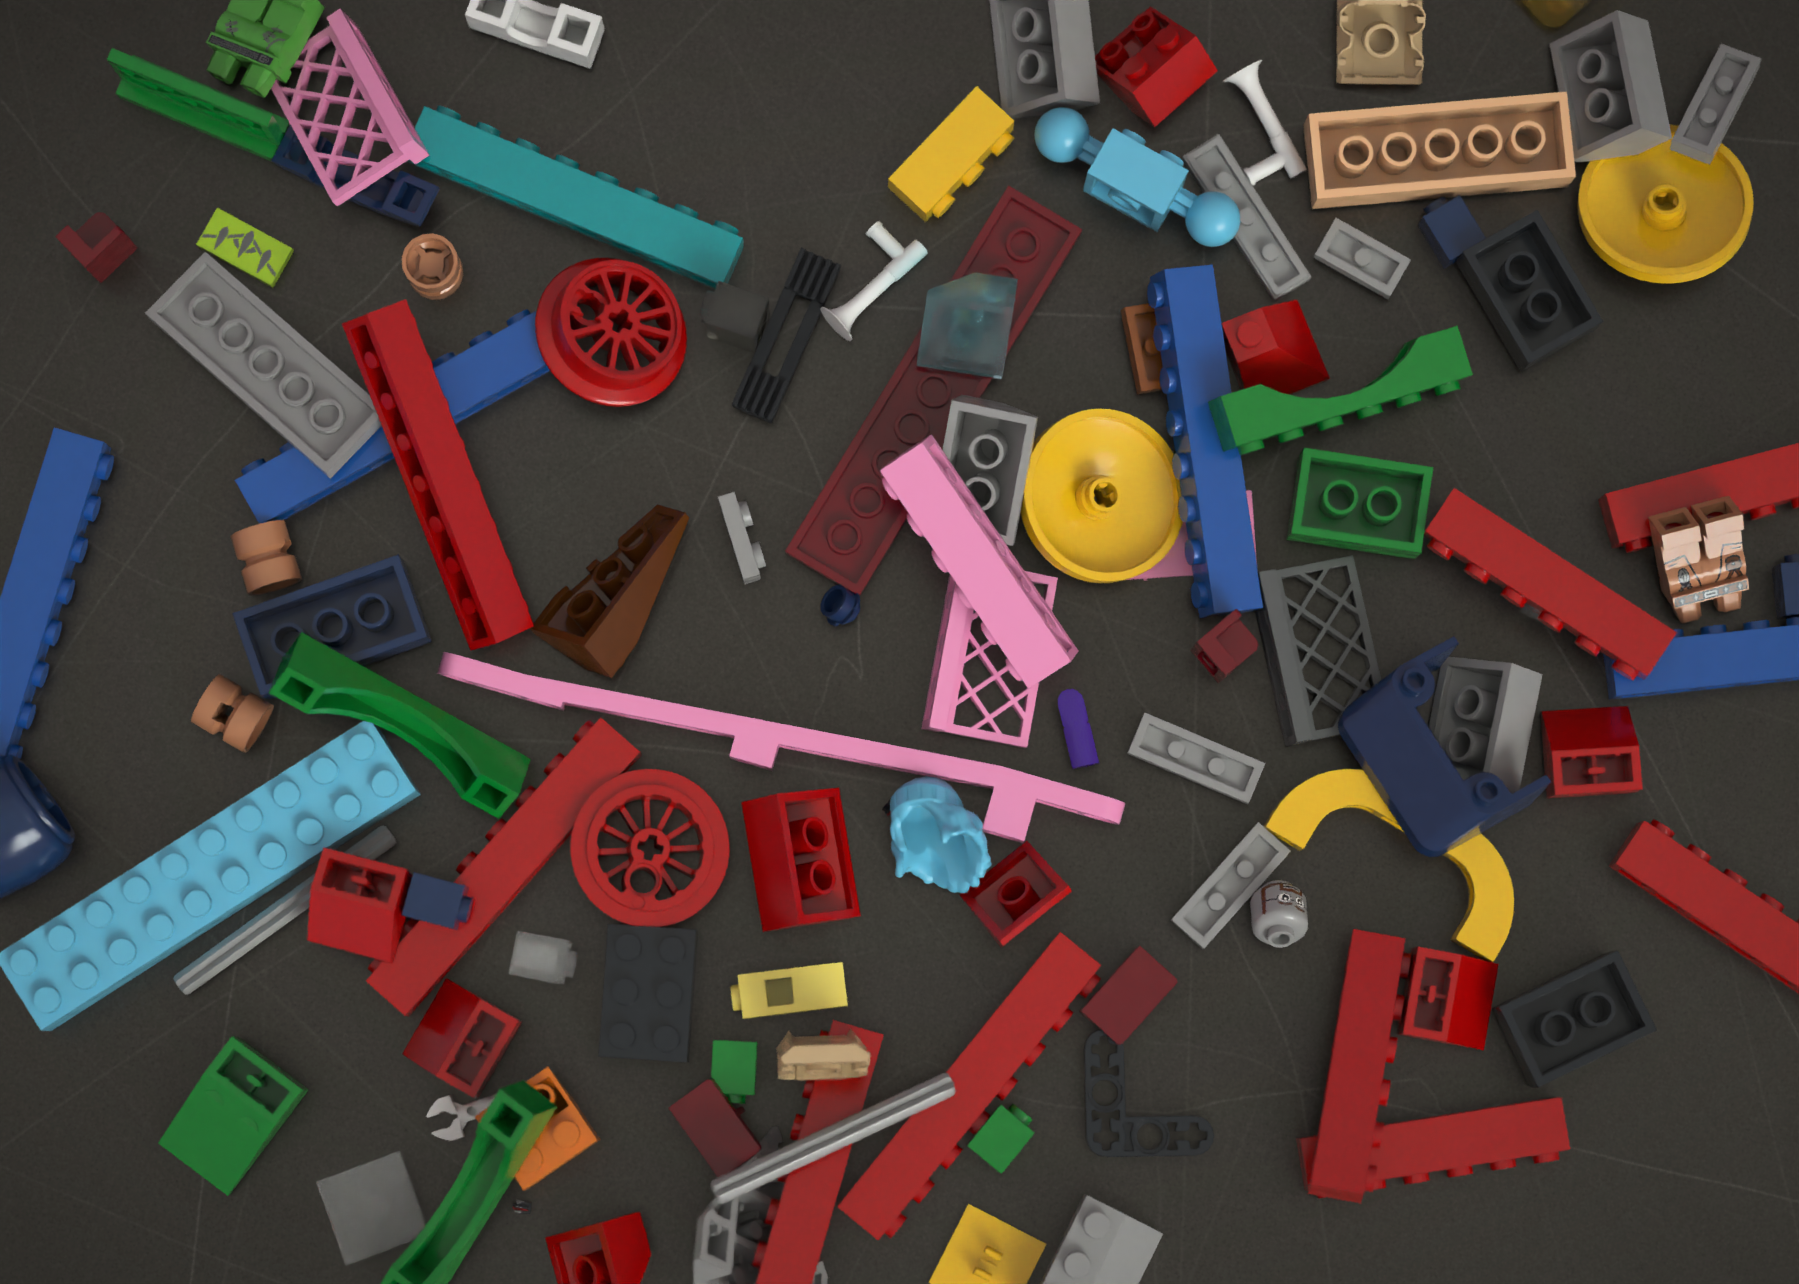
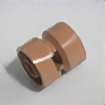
M433 233L422 234L412 239L405 247L402 255V269L411 286L419 295L431 300L444 299L452 295L459 288L463 278V264L452 243L445 237Z
M284 520L253 525L239 530L230 536L237 559L246 563L241 574L248 595L274 592L292 586L302 580L296 556L287 553V549L292 543Z
M219 674L209 684L200 698L191 717V722L213 735L222 732L224 742L246 753L255 744L264 730L274 705L253 693L246 696L242 695V687ZM230 706L234 709L230 716L225 715Z

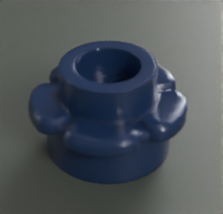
M835 585L825 593L821 601V612L827 617L828 623L832 626L850 623L855 620L860 612V595L851 592L842 585Z

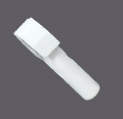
M496 1094L464 1105L454 1102L452 1095L437 1099L428 1111L427 1118L439 1115L445 1111L453 1115L457 1114L458 1117L453 1120L450 1127L434 1131L432 1134L448 1141L465 1137L463 1129L467 1122L476 1119L474 1116L488 1108Z

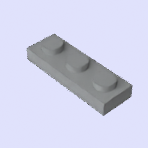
M1724 44L1720 45L1671 140L1670 150L1706 164H1711L1759 70L1761 58Z
M1147 713L1143 714L1127 754L1245 804H1249L1265 766L1264 762Z
M1258 822L1170 921L1204 949L1291 851Z

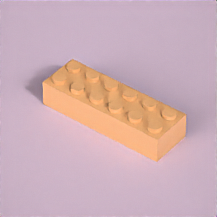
M1567 92L1308 114L1303 125L1312 209L1436 199L1443 196L1448 198L1459 195L1471 196L1568 187L1576 177Z

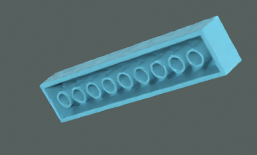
M362 721L1 951L0 966L41 1031H52L318 861L323 847L332 850L337 849L412 801L421 793L379 727L373 723Z

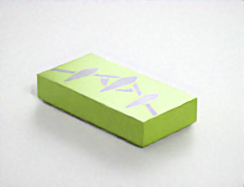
M219 208L215 210L196 244L198 248L274 288L294 252L293 248Z

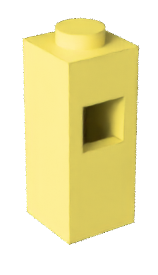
M843 962L738 975V984L730 985L733 1011L742 1010L743 1019L848 1007Z

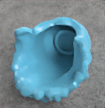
M925 776L915 778L900 786L890 800L891 851L896 860L895 876L901 878L905 872H911L922 879L924 883L930 884L934 882L939 887L948 889L953 893H967L970 886L978 887L980 878L985 876L986 870L992 865L991 857L987 850V839L982 831L983 823L979 817L973 812L964 809L957 792L942 779Z

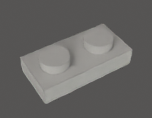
M1335 218L1313 257L1386 299L1390 298L1411 261L1406 256L1338 218Z
M735 492L718 496L744 584L761 580L759 568L765 567L766 563L759 541L750 544L746 527L752 526L753 521L746 500L738 502Z

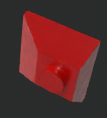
M1297 299L1261 307L1221 323L1226 355L1241 390L1262 384L1280 393L1291 395L1330 379Z
M640 1211L545 1238L557 1284H640L651 1257L647 1233Z

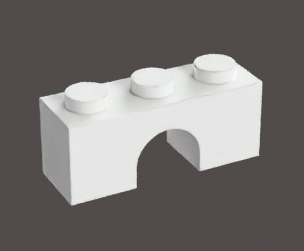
M470 0L465 13L469 28L589 69L592 67L605 30L601 16L563 3L560 4L559 8H555L533 0Z

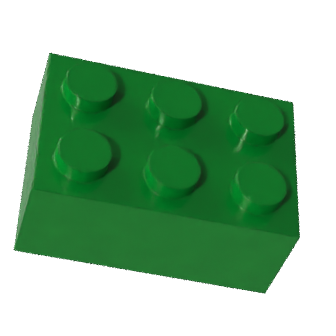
M1304 447L1298 456L1286 540L1415 559L1422 552L1433 467Z

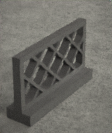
M1351 555L1285 569H1271L1258 572L1263 608L1255 610L1285 747L1340 735L1338 720L1348 705L1356 700L1360 692L1364 694L1370 689L1365 686L1367 680L1369 679L1371 688L1381 681L1354 557ZM1343 567L1347 586L1339 597L1320 583L1328 570ZM1319 572L1315 580L1307 575ZM1297 577L1310 586L1299 605L1285 596L1282 579ZM1315 591H1318L1335 603L1325 622L1305 609ZM1349 594L1352 605L1345 601ZM1288 608H1290L1291 610L1294 611V614L1292 615L1291 618H1290V614H1289V609H1288ZM1340 608H1343L1355 617L1357 628L1350 639L1330 626ZM1300 616L1320 628L1309 647L1301 643L1294 636L1293 626ZM1325 633L1345 645L1334 664L1314 651ZM1358 637L1360 639L1361 647L1355 643ZM1298 650L1304 653L1301 660L1299 658ZM1350 650L1364 658L1366 671L1359 681L1340 669ZM1309 658L1329 670L1319 689H1316L1304 680L1302 669ZM1335 675L1354 687L1344 706L1324 694ZM1307 692L1314 696L1311 702H1309ZM1320 700L1339 714L1330 728L1316 730L1312 711Z

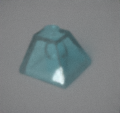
M975 272L929 289L927 291L916 366L1002 379L1018 279Z

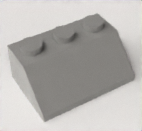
M990 0L1001 109L1014 119L1042 116L1047 111L1057 107L1080 110L1100 103L1089 0Z
M1616 10L1549 44L1558 91L1567 92L1574 162L1638 155L1672 139L1649 22L1647 20Z
M961 394L951 401L942 451L1006 545L1013 546L1016 539L1038 416L1005 403Z
M1448 657L1440 667L1428 727L1463 780L1477 773L1488 772L1499 777L1511 794L1520 790L1543 674L1507 662Z
M1084 1194L1040 1284H1139L1163 1233Z

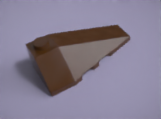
M657 504L618 539L619 548L601 563L596 558L586 567L590 574L572 590L567 586L562 588L533 623L534 627H531L530 630L582 668L612 678L638 643L688 523L689 516L685 512Z

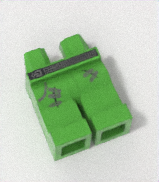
M231 0L227 10L217 21L215 33L211 32L206 41V44L214 50L206 71L215 79L232 84L240 66L248 68L240 85L252 94L265 98L276 80L287 83L292 73L289 69L299 58L325 7L318 0Z

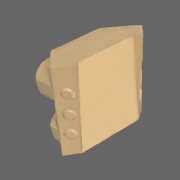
M1337 0L1336 83L1422 84L1424 65L1422 30L1425 27L1426 13L1423 10V0Z
M851 1029L847 1035L793 1037L790 1031H788L776 1048L779 1079L825 1080L862 1077L867 1075V1067L870 1065V1053Z

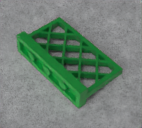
M111 48L107 57V61L121 78L115 93L119 98L269 161H272L290 125L288 119L135 55L131 56Z

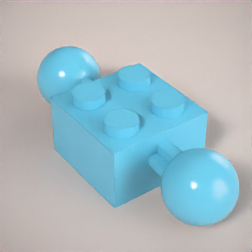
M1067 107L1053 108L1044 113L1038 120L1034 136L1037 148L1042 155L1054 162L1064 163L1078 158L1091 165L1086 175L1083 191L1156 232L1159 231L1171 210L1185 218L1186 228L1190 236L1204 246L1217 247L1224 245L1238 232L1241 221L1240 211L1232 198L1216 191L1205 192L1197 196L1184 189L1183 186L1189 171L1182 167L1184 162L1168 151L1161 150L1159 154L1144 146L1146 143L1145 139L1135 132L1123 129L1121 133L1112 128L1106 141L1102 143L1090 136L1085 118L1076 110Z

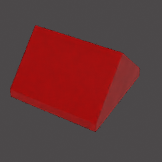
M1026 841L989 870L983 878H980L978 887L970 886L967 893H960L959 895L1002 948L1066 897L1072 890L1033 846Z

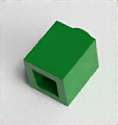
M713 1040L711 1078L715 1080L730 1103L746 1104V1095H756L758 1042Z
M1013 1103L1008 1109L999 1104L966 1145L1002 1174L1035 1133L1027 1127L1032 1122V1119Z

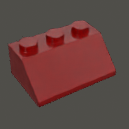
M839 788L777 793L741 802L763 932L861 916Z

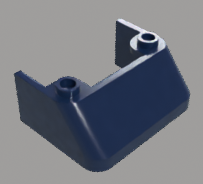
M1455 637L1400 665L1348 705L1338 720V730L1341 737L1407 838L1419 853L1428 857L1441 856L1530 806L1551 783L1548 776L1545 775L1511 794L1504 782L1492 773L1481 772L1463 780L1416 708L1425 704L1433 695L1435 681L1431 673L1438 670L1459 643Z

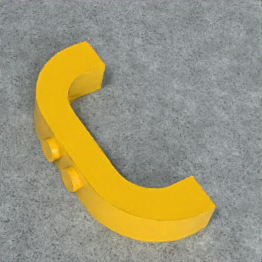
M1359 769L1328 771L1304 781L1283 797L1263 826L1272 835L1299 851L1305 848L1320 821L1330 812L1341 808L1363 809L1404 832L1364 770ZM1480 833L1443 854L1461 870L1469 891L1466 913L1450 940L1479 958L1494 962L1511 928L1514 914V892L1508 869L1502 857L1491 842Z

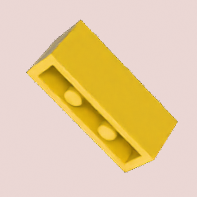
M976 86L888 178V188L923 221L926 222L933 214L937 218L941 217L954 203L955 198L952 194L963 183L969 187L982 174L985 169L981 165L982 162L992 152L999 156L1014 139L1010 134L1014 128V120Z

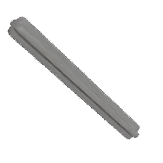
M379 826L344 853L375 860L396 844V839L386 826ZM315 874L178 972L173 979L181 992L185 995L191 994L308 909L310 889Z
M942 1073L713 1180L710 1184L712 1193L720 1204L732 1200L952 1097L956 1092L954 1083L947 1073Z

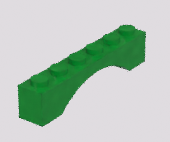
M1457 325L1404 343L1394 360L1376 379L1351 394L1331 398H1303L1280 393L1259 384L1219 396L1209 401L1208 405L1223 452L1238 448L1239 455H1244L1265 448L1263 440L1277 436L1280 444L1303 437L1304 432L1302 428L1317 424L1319 432L1344 424L1342 419L1344 415L1356 412L1357 418L1360 420L1382 413L1381 404L1395 400L1397 408L1422 401L1420 393L1434 389L1436 396L1461 389L1459 381L1472 376L1473 373Z
M302 632L283 656L268 692L269 694L306 714L327 713L350 716L373 723L394 733L413 745L431 760L450 781L461 799L500 819L520 794L531 760L527 756Z
M524 1080L499 1089L478 1124L471 1151L450 1191L423 1230L390 1267L381 1284H448L555 1112L557 1106Z

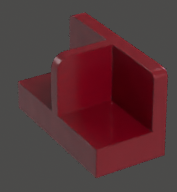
M103 212L95 213L76 232L67 225L55 236L100 284L137 249V246L125 232Z
M1237 608L1198 640L1190 650L1218 684L1258 648L1257 639L1240 621L1242 614Z
M1139 945L1079 1012L1091 1023L1097 1025L1116 1044L1121 1045L1177 984V979Z
M712 1078L704 1081L669 1107L671 1113L718 1178L735 1170L762 1148L740 1117L746 1110L743 1106L735 1110Z

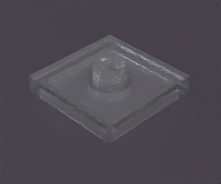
M401 1151L316 1182L345 1265L413 1241L427 1224Z

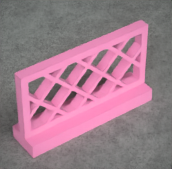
M341 9L326 17L330 26L308 39L299 58L291 67L301 69L296 88L282 87L278 80L275 81L271 88L328 195L337 206L410 159L416 165L429 156L427 149L359 27ZM330 42H333L336 51L331 65L315 63L318 51ZM312 71L328 73L322 93L306 91ZM339 75L352 77L354 80L349 98L333 95ZM303 99L319 101L313 121L301 120L298 117ZM330 103L346 106L340 126L324 123ZM356 108L367 109L372 113L367 131L350 128ZM379 127L383 133H378ZM321 131L337 134L331 154L320 153L316 150ZM348 136L364 139L358 159L342 156ZM374 141L389 143L393 151L392 154L380 162L368 161ZM323 161H324V162H328L327 168H326L325 164L323 163ZM339 164L355 167L351 181L338 189L334 183V178Z
M1025 571L1032 583L1045 585L1043 599L1052 611L1058 578ZM949 575L921 729L1027 748L1039 682L1029 689L1026 688L1015 697L1000 677L1008 671L1007 666L996 671L983 651L992 643L988 640L980 646L970 632L972 620L977 618L978 614L974 613V608L969 609L962 603L956 591L958 585L952 576ZM969 642L974 651L966 655ZM978 655L991 676L974 688H971L962 674L964 663ZM995 680L1008 702L989 714L976 695V692ZM961 684L966 693L958 698ZM970 697L983 719L971 727L953 724L956 706ZM1025 697L1024 707L1022 709L1017 701ZM1010 706L1013 707L1021 719L1018 737L1002 734L993 720L994 717ZM987 723L992 732L978 728Z

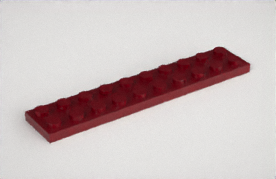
M1008 185L789 543L785 554L835 584L842 585L851 592L858 593L861 596L906 522L907 514H909L899 499L894 500L887 493L882 483L884 476L880 470L890 461L931 434L943 450L951 401L961 394L977 398L982 397L1082 233L1081 228Z

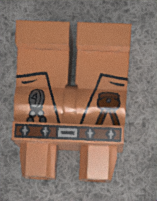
M1730 496L1691 505L1692 515L1686 507L1648 517L1660 576V588L1681 623L1698 620L1702 616L1700 602L1713 599L1714 606L1718 611L1729 612L1740 609L1742 591L1749 590L1741 530H1744L1743 514ZM1712 512H1721L1724 514L1709 519L1706 517L1708 514ZM1670 523H1679L1682 525L1665 530L1664 528L1666 525Z

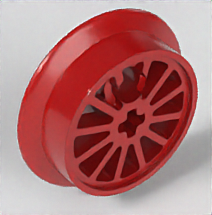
M606 257L577 262L561 271L552 279L538 303L535 332L543 360L562 385L585 400L614 407L631 406L646 402L663 392L675 379L682 366L687 345V331L682 311L668 285L658 275L644 266L626 260ZM610 284L620 287L617 301ZM588 286H598L600 293L589 289ZM629 289L639 295L631 305L627 303ZM643 301L647 302L652 308L649 311L636 312V309ZM586 304L594 310L596 318L594 320L584 319V314L577 305ZM651 320H656L660 328L652 327L642 323ZM613 322L619 325L617 332L612 329ZM593 337L595 344L588 352H584L576 342L579 339ZM644 338L659 341V352ZM633 347L649 361V365L640 367ZM600 348L608 351L605 367L592 360V356ZM618 350H621L628 371H620L615 368Z
M639 769L613 777L599 786L588 797L574 822L570 853L573 870L580 887L589 900L602 912L615 920L632 926L664 927L693 916L713 898L726 874L730 844L727 827L719 808L700 786L688 778L670 771ZM636 800L642 801V830L638 828L625 808V804ZM650 800L662 801L668 805L656 829L651 828ZM676 808L688 818V822L665 835L662 830L673 809ZM614 811L619 812L632 832V837L606 824V819ZM690 828L695 829L699 841L698 845L670 846L669 841ZM602 831L627 844L628 847L599 849L597 846L598 834ZM647 839L654 840V848L660 850V854H654L651 860L644 859V851L637 849L638 845H644ZM699 853L698 867L693 870L670 858L669 854ZM627 856L628 860L609 872L604 873L600 867L598 857ZM663 864L691 878L690 883L683 890H678L664 869ZM625 870L621 880L623 892H620L608 880ZM642 870L649 873L651 877L653 876V889L647 893L636 892L630 884V876L633 872ZM663 881L672 897L656 900L655 896L659 892Z

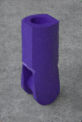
M1066 689L1058 697V708L1064 727L1063 731L1072 769L1099 764L1084 699L1077 690Z

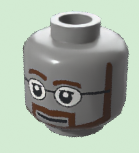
M1275 880L1266 883L1253 894L1250 900L1253 934L1258 940L1268 945L1282 948L1297 942L1305 935L1308 930L1307 903L1305 894L1299 888L1287 881Z

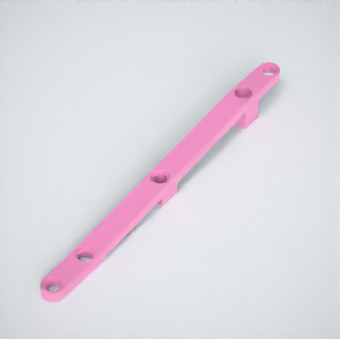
M443 652L437 672L454 680L564 711L565 706H571L733 738L734 741L729 755L730 759L770 771L773 770L779 748L992 789L982 831L1019 843L1025 841L1035 802L1120 825L1125 803L1117 799L999 765L526 675L448 652Z

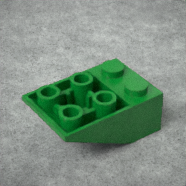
M232 1036L204 1072L158 1144L229 1196L309 1089L242 1038Z

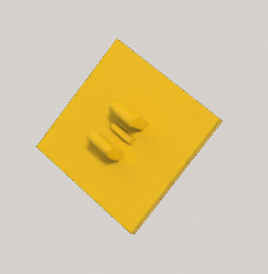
M968 1204L928 1283L1027 1284L1047 1244Z

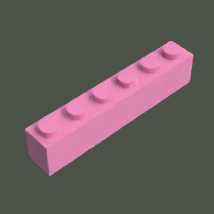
M932 434L885 465L880 472L884 476L882 483L887 493L894 500L899 499L909 513L907 514V520L913 531L920 537L924 535L933 548L931 554L937 566L944 573L949 572L957 583L956 591L962 603L969 609L974 608L982 620L981 629L986 638L993 645L998 644L1006 655L1005 663L1012 676L1017 681L1023 680L1029 689L1070 663L1079 652Z

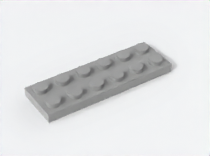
M206 252L145 312L155 325L330 479L382 426L371 397L366 391Z

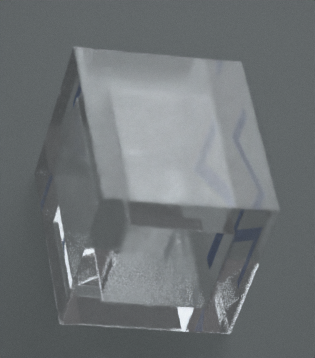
M517 931L509 974L564 985L565 976L573 978L578 952L571 951V941Z

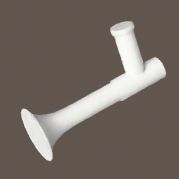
M1262 59L1223 80V82L1236 84L1245 93L1270 137V142L1276 152L1255 165L1242 169L1252 186L1283 167L1290 179L1307 170L1259 83L1258 67L1263 61Z
M880 221L873 224L866 232V235L869 238L871 237L893 260L884 267V270L844 305L835 309H827L823 306L820 308L823 317L829 325L847 341L852 340L850 334L851 326L859 314L891 284L897 282L928 254L926 248L916 239L904 248L882 226L883 224Z

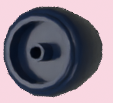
M0 754V898L37 881L59 866L72 850L75 833L54 797L34 772L18 757L14 755L6 757Z

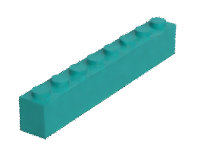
M424 106L415 130L427 149L429 156L417 163L416 166L713 289L725 292L744 248L743 238L737 235L739 232L737 228L715 220L714 225L708 224L698 219L699 213L680 204H675L674 209L658 203L659 197L645 189L635 188V191L631 192L618 186L620 181L606 173L596 171L595 175L592 176L580 171V164L565 156L556 155L555 160L539 154L541 149L529 141L517 138L516 142L513 143L500 137L501 132L488 124L477 122L476 127L464 123L460 121L462 116L449 108L438 106L435 111Z

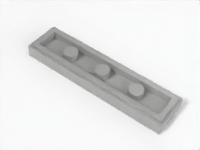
M1219 134L1182 157V161L1203 193L1210 191L1221 192L1228 195L1237 204L1241 221L1239 230L1233 237V240L1273 302L1311 279V275Z

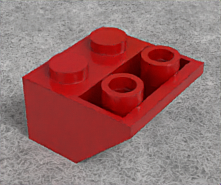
M1151 6L1144 13L1135 17L1126 29L1112 41L1105 44L1100 52L1095 55L1097 75L1134 114L1153 127H1156L1218 71L1195 34Z
M1628 706L1540 712L1545 775L1551 781L1546 787L1547 798L1626 794L1643 790L1639 743Z
M323 847L310 889L307 940L312 943L392 963L406 919L405 916H402L413 874L405 868Z
M1424 947L1411 948L1410 967L1403 994L1405 995L1401 1020L1398 1023L1397 1035L1484 1050L1499 964Z
M446 978L402 1055L467 1095L479 1098L523 1021Z

